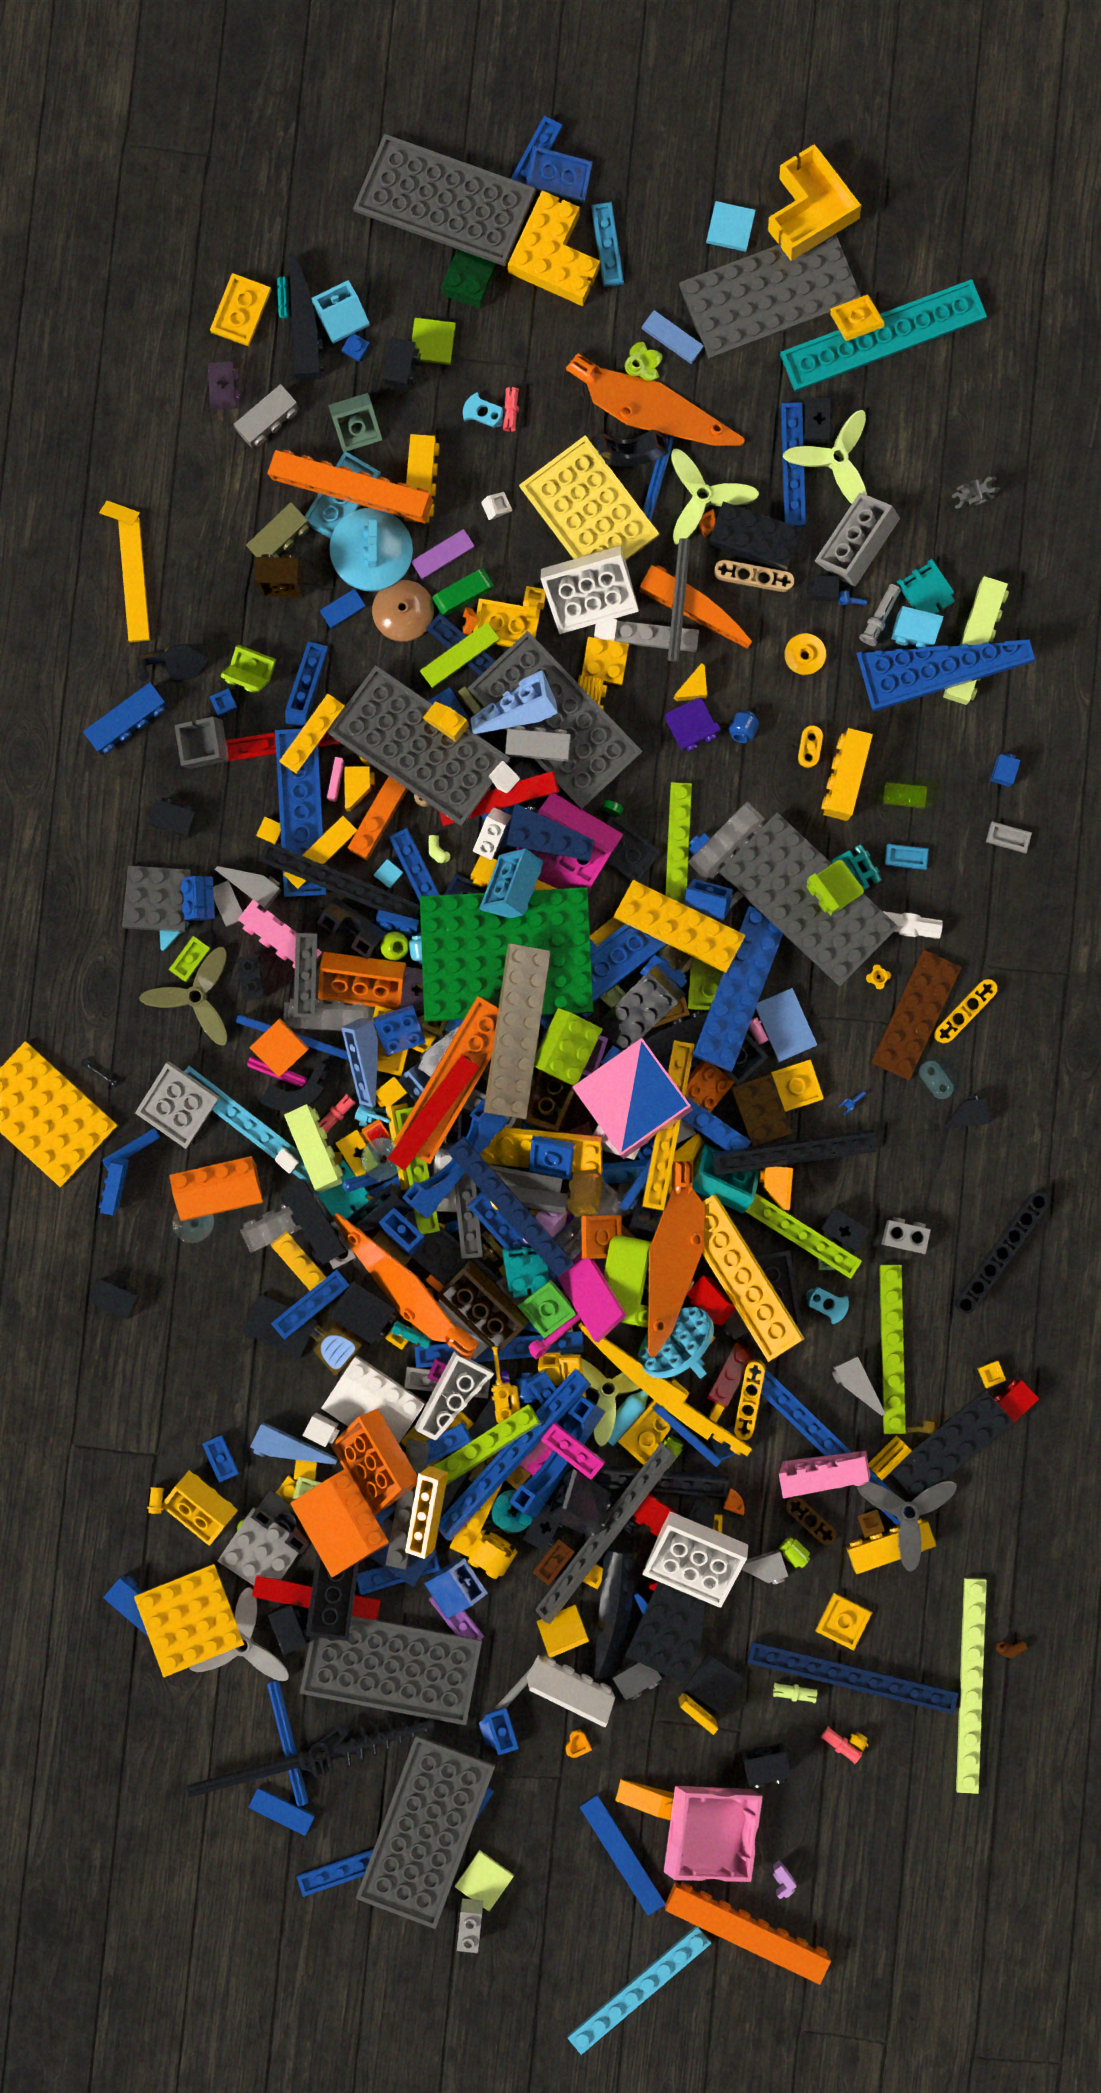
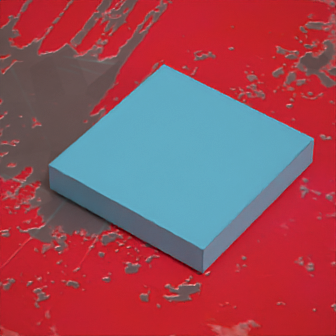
M715 201L706 243L746 252L755 210Z

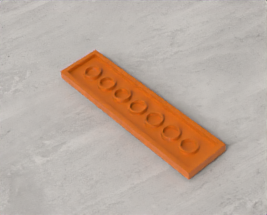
M479 996L476 997L393 1144L397 1145L462 1054L479 1066V1068L416 1154V1157L428 1164L432 1162L492 1057L498 1007Z

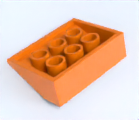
M378 1409L359 1416L331 1444L344 1469L347 1468L374 1516L417 1485V1473L413 1470L405 1453L402 1451Z
M347 1468L290 1503L331 1577L338 1575L386 1547L389 1543Z

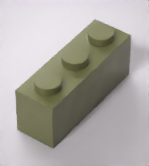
M290 502L246 546L256 557H261L262 554H271L279 558L278 555L282 551H287L294 545L293 541L298 536L302 537L309 531L311 523Z

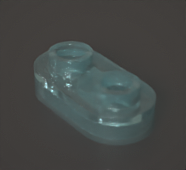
M934 1061L924 1062L919 1069L920 1077L936 1098H948L953 1092L951 1081L938 1063ZM929 1067L934 1069L933 1075L927 1073ZM940 1085L946 1086L945 1092L940 1091Z

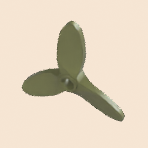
M218 947L206 957L197 971L193 986L189 989L176 987L151 989L141 994L139 997L140 1001L145 1005L159 1008L192 1006L199 1023L207 1035L215 1043L225 1046L228 1041V1035L224 1023L215 1008L207 1000V994L216 985L223 972L227 959L225 948ZM198 991L201 994V999L194 1003L191 1000V995Z

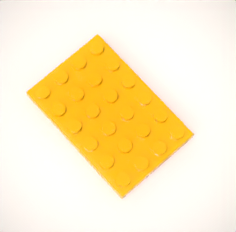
M25 1041L0 1068V1133L59 1187H63L118 1125Z

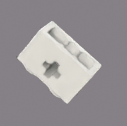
M493 807L486 817L473 852L492 860L499 850L512 816Z
M315 1413L303 1436L326 1447L328 1443L332 1444L339 1433V1430L336 1429L338 1423Z

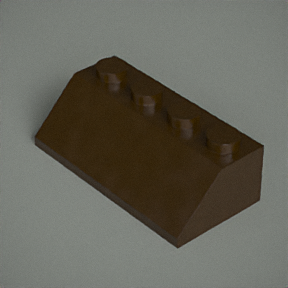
M471 1260L436 1295L491 1349L493 1346H497L498 1353L529 1322L518 1306Z

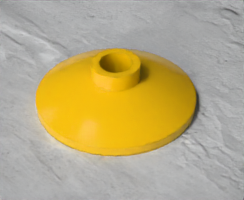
M812 634L796 635L788 642L785 648V661L788 667L801 675H810L817 672L823 666L826 659V649L823 642ZM801 653H807L808 658L803 659Z

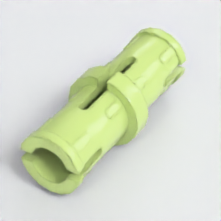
M774 1684L773 1697L789 1698L795 1702L802 1700L816 1703L817 1689L799 1687L798 1684L793 1686Z

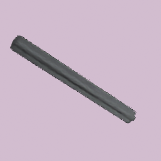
M680 538L678 545L668 661L678 662L680 656L690 539Z

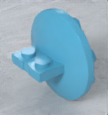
M372 508L356 510L345 516L337 524L331 536L330 558L335 571L347 584L360 590L380 591L391 587L404 577L412 560L413 546L407 528L396 516Z
M697 1307L682 1308L671 1335L655 1357H651L648 1354L647 1330V1335L638 1352L639 1363L646 1367L642 1369L651 1377L668 1378L691 1367L700 1379L704 1377L707 1373L702 1367L705 1363L700 1357L707 1350L713 1337L714 1325L712 1319L704 1310Z

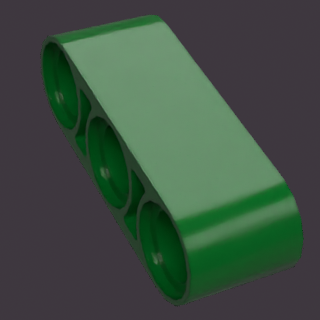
M482 568L438 592L432 599L442 616H447L490 592L494 585L485 569Z

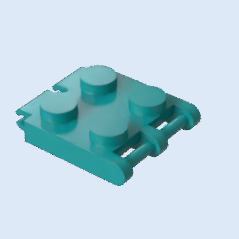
M930 559L927 561L928 564L919 570H913L911 575L896 582L913 609L937 614L939 612L937 604L943 610L954 603V599L951 596L954 594V591L934 561ZM929 567L931 568L930 570H928V571L925 572L924 574L920 575V573H922L923 571H925V570L928 569ZM915 577L913 581L905 585L906 582Z
M343 1159L339 1165L341 1169L345 1168L342 1171V1182L356 1177ZM342 1183L319 1193L314 1189L313 1184H310L332 1216L335 1213H339L347 1219L354 1214V1211L351 1209L352 1205L359 1210L369 1202L366 1197L368 1191L365 1187L346 1192Z
M522 1246L521 1249L509 1251L508 1249H503L507 1291H511L513 1298L528 1296L527 1289L530 1288V1294H532L549 1281L548 1265L537 1253H527L534 1251L532 1247ZM522 1253V1255L509 1257V1255Z

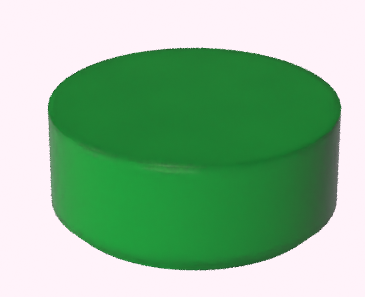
M610 800L604 801L601 807L604 812L613 816H621L623 807L620 804Z

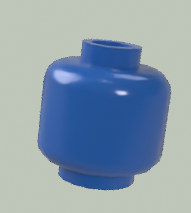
M750 711L738 712L732 719L729 732L735 741L746 743L754 739L759 727V721Z
M521 1373V1378L514 1380V1385L518 1388L520 1403L537 1402V1397L526 1382V1380L533 1376V1373Z

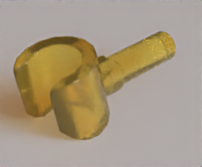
M924 1420L923 1427H907L905 1431L906 1433H932L935 1422Z

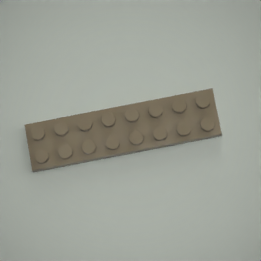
M508 944L483 1113L526 1119L550 957V951Z

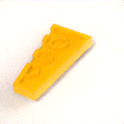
M672 1378L670 1382L683 1390L688 1397L689 1392ZM654 1399L618 1440L643 1465H645L660 1443H662L671 1428L652 1409L656 1403Z

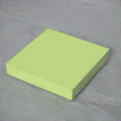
M479 1850L454 1887L472 1900L483 1901V1908L490 1911L514 1877V1874Z

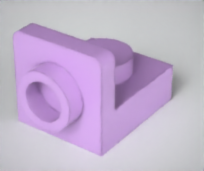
M779 1860L773 1865L775 1871L773 1876L781 1885L776 1889L777 1896L781 1899L792 1895L795 1891L794 1888L797 1886L794 1878Z

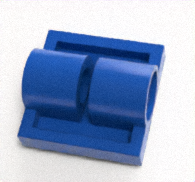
M654 955L640 972V974L645 976L657 964L680 989L687 982L684 979L686 977L685 974L677 968L673 970L669 967V961L661 955L659 957Z
M413 1005L373 1018L386 1056L426 1043Z

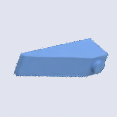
M359 1018L341 1027L359 1104L374 1107L376 1106L377 1030L374 1021Z
M264 1422L260 1425L250 1446L254 1449L253 1452L261 1457L267 1455L327 1464H336L338 1461L337 1457Z

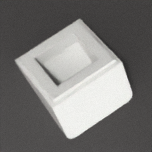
M505 492L489 495L482 501V506L489 520L512 511Z
M617 619L597 623L594 638L614 641Z
M501 761L489 775L496 788L504 793H508L520 780L518 775L504 761Z
M281 1149L275 1158V1161L288 1173H291L300 1163L287 1149Z

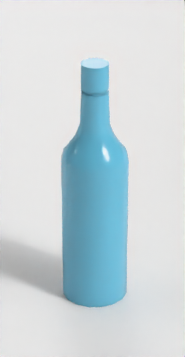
M643 1390L628 1396L616 1410L615 1425L608 1441L611 1445H615L645 1410L649 1395Z

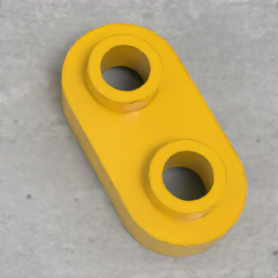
M808 726L801 735L798 761L805 768L814 767L819 761L823 733L816 726ZM809 734L815 736L814 741L808 739ZM806 754L811 755V761L805 760Z

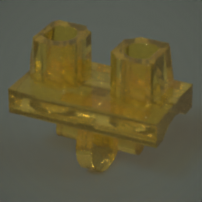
M486 1230L481 1235L492 1248L489 1249L484 1243L482 1249L485 1254L481 1258L485 1260L489 1257L494 1263L498 1259L493 1253L496 1251L504 1260L503 1249L505 1248L501 1247L496 1242L497 1239L492 1233Z

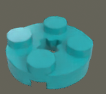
M508 1490L499 1495L491 1510L494 1523L503 1529L504 1532L511 1534L522 1532L531 1524L533 1517L522 1513L519 1509L516 1517L508 1514L507 1510H510L511 1506H513L510 1500L517 1490Z

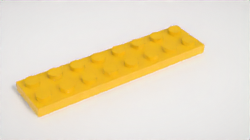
M714 1194L703 1201L705 1205L704 1249L702 1254L769 1362L805 1338L722 1203Z

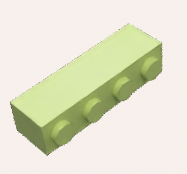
M306 1104L285 1114L284 1116L314 1189L322 1193L342 1184V1170L338 1164L335 1165L333 1158L335 1154L332 1147L327 1146L325 1141L327 1134L323 1127H319L317 1121L320 1118L316 1109H312Z

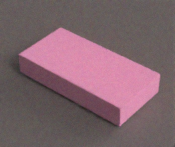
M335 757L327 795L329 801L336 802L338 799L345 765L343 758Z

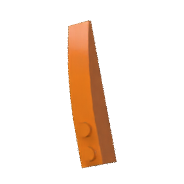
M651 565L640 585L639 592L673 609L676 575L673 577L667 573L668 571L665 568ZM686 583L683 615L749 649L752 641L738 624L708 597Z
M387 778L349 844V851L367 861L369 860L408 789L392 778Z

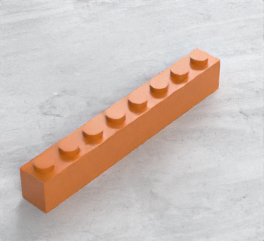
M275 450L268 470V475L274 481L426 524L433 499L429 491L423 488L415 490L409 488L410 486L405 483H390V480L384 477L376 479L366 472L359 471V473H355L345 466L337 468L327 461L321 460V462L313 461V458L306 455L301 457L295 456L293 452L283 450L282 452Z
M675 1881L666 1900L665 1911L821 1985L831 1963L828 1952L819 1946H816V1948L811 1947L806 1940L800 1937L795 1939L789 1936V1933L784 1929L777 1928L776 1930L770 1927V1924L763 1919H758L757 1921L751 1918V1915L744 1910L739 1909V1911L731 1908L729 1903L723 1900L717 1902L712 1899L710 1894L704 1891L699 1893L692 1890L693 1887L685 1882L680 1884Z

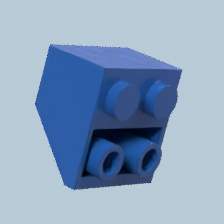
M456 1558L424 1583L447 1619L471 1607L488 1594L465 1558Z

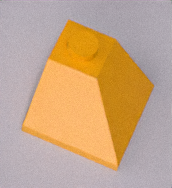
M764 1168V1170H760L759 1182L763 1183L762 1187L782 1210H790L793 1168Z

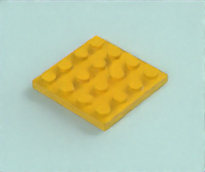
M215 1564L134 1596L163 1677L244 1645Z

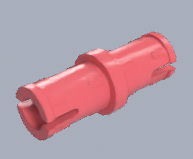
M510 387L506 388L505 405L503 406V430L509 432L510 428L511 431L516 430V415L519 413V407L517 406L519 389L512 387V391H510Z
M345 1094L335 1107L332 1106L329 1109L330 1112L318 1123L319 1127L322 1126L325 1132L328 1133L339 1120L342 1121L343 1115L356 1104L355 1100H352L351 1096Z
M829 1726L820 1737L832 1745L837 1753L841 1752L853 1761L854 1764L858 1762L863 1752L851 1745L846 1737L842 1738Z

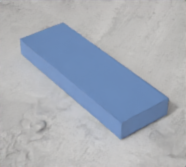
M656 311L651 313L642 326V330L690 364L694 362L704 348V345Z

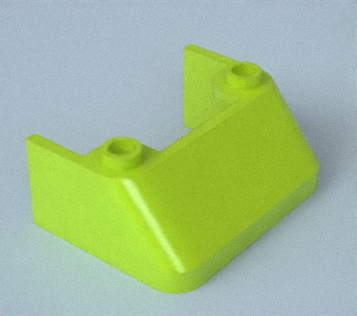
M616 1235L609 1244L603 1276L627 1314L621 1323L648 1327L649 1307L641 1305L652 1241Z

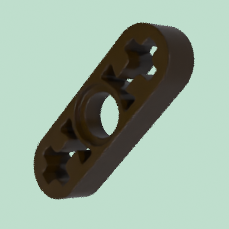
M798 1496L787 1499L785 1503L787 1512L822 1544L830 1545L836 1540L837 1534L835 1529ZM792 1501L794 1503L799 1501V1507L803 1511L805 1510V1508H808V1510L802 1514L801 1519L798 1518V1516H800L801 1514L796 1509H794L793 1511L790 1510L792 1508V1506L790 1505ZM810 1514L815 1515L817 1518L816 1524L814 1526L806 1525V1516ZM821 1522L824 1523L821 1527L825 1531L831 1530L830 1535L832 1537L830 1539L825 1538L823 1540V1534L819 1530L816 1533L813 1532L820 1526Z

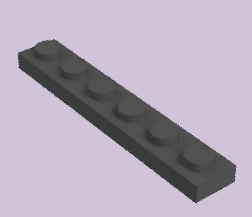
M409 1439L405 1455L418 1476L419 1473L426 1469L430 1443ZM417 1485L397 1500L386 1559L387 1566L404 1570L408 1569L410 1554L405 1551Z

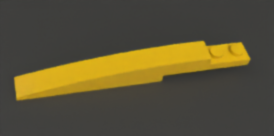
M581 1322L579 1324L580 1329L628 1378L663 1408L708 1440L713 1433L712 1437L721 1444L725 1441L731 1445L729 1449L738 1455L743 1453L748 1456L752 1450L750 1446L684 1402L687 1394L665 1378L649 1376L642 1369L646 1367L639 1363V1360L606 1338H603L600 1342H594L584 1323Z

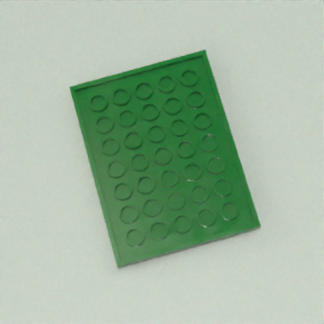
M587 887L534 890L528 902L527 911L523 916L514 918L496 915L479 909L485 893L420 896L425 1022L464 1020L477 996L499 1008L508 944L550 951L541 1016L555 1015L558 1008L573 1014L594 1013Z

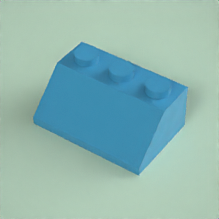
M526 848L499 855L479 909L508 918L523 916L528 909V902L534 892V886L541 873L544 861Z

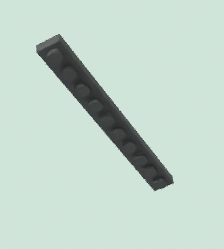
M660 1443L605 1516V1526L602 1532L593 1537L590 1536L535 1609L544 1622L551 1624L677 1457L665 1444Z

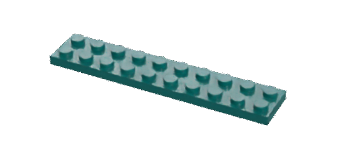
M973 280L965 281L881 313L880 316L884 321L883 328L849 341H845L840 330L780 352L794 392L986 320L987 315Z

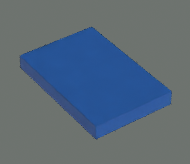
M533 146L525 184L536 188L537 192L545 191L556 197L584 204L593 162Z

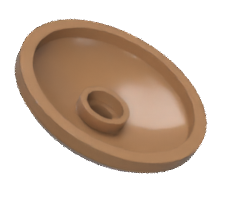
M400 580L391 587L380 590L377 593L372 606L373 620L378 630L391 640L398 642L415 640L426 633V628L433 621L434 605L432 598L420 584L410 580ZM402 604L406 606L404 611L398 609Z

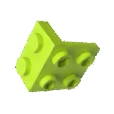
M237 645L231 664L222 671L221 677L229 684L244 686V689L247 691H260L270 682L276 659Z
M837 860L817 875L814 873L808 877L806 882L809 892L813 896L816 895L820 901V907L825 913L828 912L830 916L860 897L864 892L862 886L842 860Z

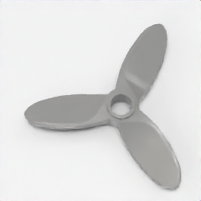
M247 1587L244 1589L235 1610L236 1623L242 1639L247 1642L248 1647L246 1649L237 1647L189 1667L192 1671L204 1672L225 1665L236 1656H244L265 1675L278 1681L288 1680L289 1673L285 1665L270 1651L253 1642L251 1637L257 1619V1598L252 1597L253 1588Z

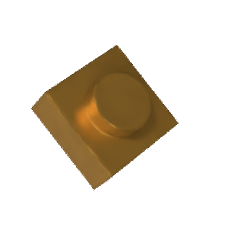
M878 1510L857 1516L865 1538L885 1531Z

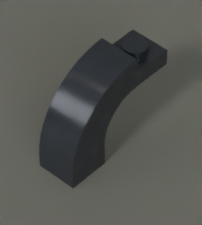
M653 429L639 437L628 440L615 439L604 433L595 436L597 451L599 455L604 457L605 464L610 466L631 467L657 460L669 453L665 435Z
M318 1061L307 1084L297 1091L288 1092L269 1084L260 1103L280 1111H293L306 1104L308 1106L313 1104L326 1089L318 1084L320 1081L324 1082L328 1075L327 1065Z

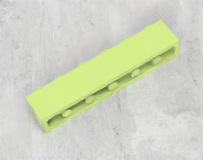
M985 576L982 578L960 646L962 644L978 645L993 641L996 630L993 629L995 622L1000 621L1003 612L999 609L1001 603L1006 602L1009 593L1006 590L1007 583ZM976 680L945 689L943 698L967 705L976 696L977 688H974Z

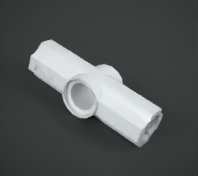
M884 911L899 926L894 932H898L900 935L940 938L942 920L922 918L920 915L911 913L896 914Z

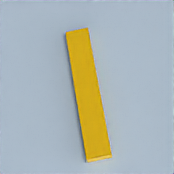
M137 517L133 525L118 520L128 641H150L140 518Z

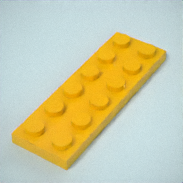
M635 880L632 881L614 914V918L727 973L745 938L744 934Z
M503 1127L491 1140L490 1145L480 1154L488 1164L529 1168L531 1142L534 1135L575 1143L572 1163L573 1173L601 1175L603 1171L602 1137Z

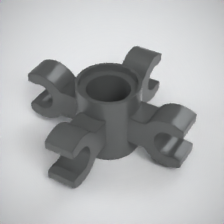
M987 477L984 483L982 479H978L957 487V490L962 492L952 495V498L960 497V503L955 508H965L968 502L970 506H975L994 499V495L989 493H997L1000 490L999 487L992 488L991 483L997 480V478Z

